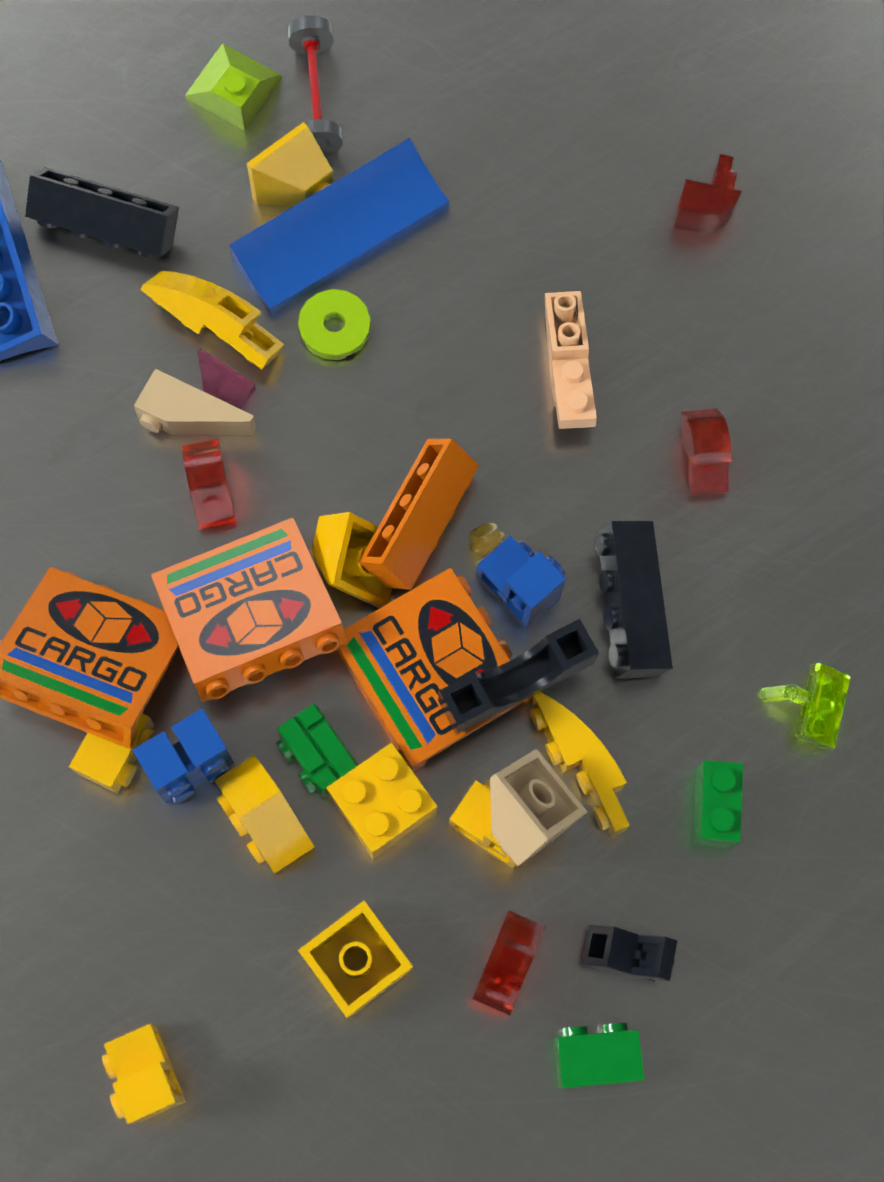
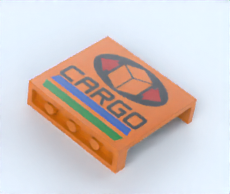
M293 517L150 574L202 703L210 699L222 698L234 689L246 684L258 683L270 674L283 669L297 667L304 660L319 654L331 653L339 646L348 643L339 615Z
M50 566L0 643V698L131 749L137 738L138 719L179 648L165 610L149 605L142 599L131 598L115 592L106 585H97L79 578L72 572L61 571Z
M451 567L345 628L344 632L348 643L336 649L392 743L413 773L425 767L427 759L517 705L521 704L525 707L530 704L532 698L531 696L458 735L454 732L438 702L439 690L474 672L480 673L496 668L510 661L513 655L503 638L497 640L489 627L493 624L486 610L482 606L476 608L469 597L473 593L464 576H456Z

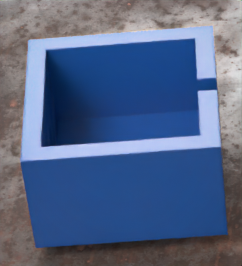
M203 708L171 726L179 739V742L174 745L171 744L166 733L163 731L132 750L153 787L166 804L172 800L174 803L186 800L196 792L195 786L205 780H208L209 783L215 782L214 780L230 771L228 767L234 764L226 746Z

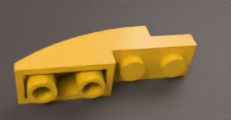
M161 271L144 283L140 289L152 298L156 304L165 308L179 319L183 325L195 333L200 334L208 327L218 338L227 342L261 370L280 354L285 345L256 323L262 313L260 310L231 291L207 280L179 272Z
M542 692L534 695L532 701L533 708L529 709V713L538 731L543 729L550 742L545 744V747L553 765L560 764L564 773L576 767L579 768L580 772L576 773L577 781L585 795L591 794L597 806L593 809V814L602 831L607 829L611 837L626 831L630 824L615 793L622 790L627 782L615 760L591 729L575 714Z

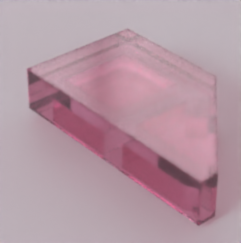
M200 348L197 353L203 391L241 409L256 390L255 383Z

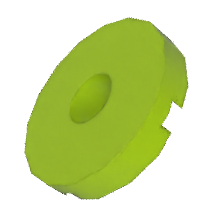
M330 289L318 292L306 301L300 311L298 327L300 336L311 353L323 359L341 360L354 352L356 354L364 347L369 339L371 319L366 305L358 296L346 290ZM332 318H338L345 325L340 331L331 332L325 328V323Z

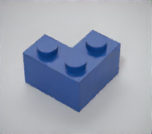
M511 535L482 559L476 568V576L526 629L560 600L566 578L563 576L565 571L556 559L551 556L546 558L540 551L534 554L533 550L525 542L520 541L518 543Z

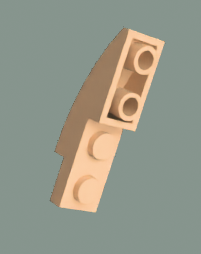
M581 291L545 293L548 357L553 404L556 407L559 429L596 427L597 416L588 361L589 344Z

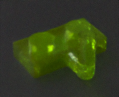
M823 663L811 664L806 690L793 684L764 687L760 691V697L764 702L791 700L802 705L795 737L824 750L835 749L851 676Z

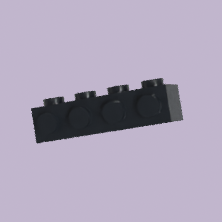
M43 167L29 177L25 217L37 220V223L43 227H61L71 230L72 235L80 238L94 237L104 240V243L110 247H128L138 250V253L143 257L158 258L173 248L179 207Z
M610 521L597 532L595 538V551L600 556L601 563L599 585L605 595L606 603L604 624L609 630L611 643L608 652L609 662L614 667L615 678L658 677L673 669L654 524L653 521Z

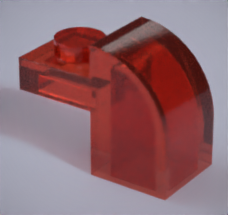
M723 154L719 155L711 184L685 179L674 228L705 233L715 231L728 223L733 216L741 195L740 190L734 189L737 172L731 171L734 157Z
M718 408L681 411L682 447L689 457V491L692 495L729 492V461H732V448L729 429L724 415Z
M219 438L183 445L184 467L199 529L236 522Z
M508 910L473 1000L511 1015L526 974L537 952L546 928L545 925Z

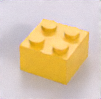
M392 742L326 788L328 796L372 859L437 814L438 806Z
M362 901L298 950L348 1020L413 970L412 964L365 901Z

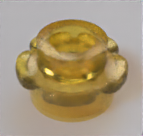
M495 523L478 526L469 533L471 540L470 549L472 552L487 556L500 545V542L504 541L505 534L499 532Z

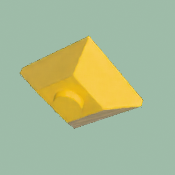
M304 122L247 163L252 198L256 204L293 207L334 183L333 170L309 127Z
M351 512L319 516L311 552L327 584L377 608L388 604L392 588H387L358 563L378 526Z

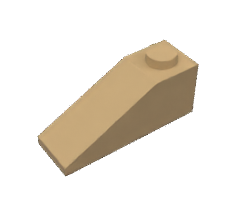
M157 369L152 373L134 404L139 423L155 433H159L162 430L170 435H254L257 430L254 415Z

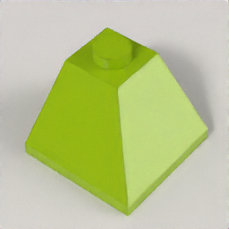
M222 43L185 94L187 100L245 131L281 80V74Z

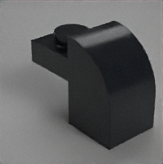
M589 925L581 964L640 980L653 982L655 980L670 981L678 940L665 936L636 934L614 926Z

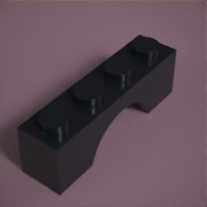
M578 619L546 635L536 645L518 657L491 670L480 673L474 672L439 690L438 702L454 732L458 735L593 665L599 651L582 621Z

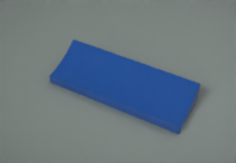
M408 138L230 243L232 261L270 315L447 210L449 208V200L430 174L412 140Z
M0 160V361L19 354L59 344L3 163Z

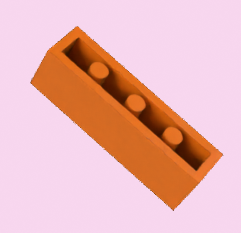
M427 439L358 562L387 588L412 589L419 580L421 571L429 556L436 549L438 540L446 525L453 518L455 509L463 494L472 483V478L479 465L453 439Z

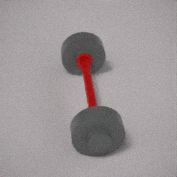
M303 16L289 24L288 40L293 50L308 54L313 120L307 121L305 124L309 127L325 156L335 153L343 145L341 126L334 121L322 119L317 53L329 49L334 42L333 26L326 18Z

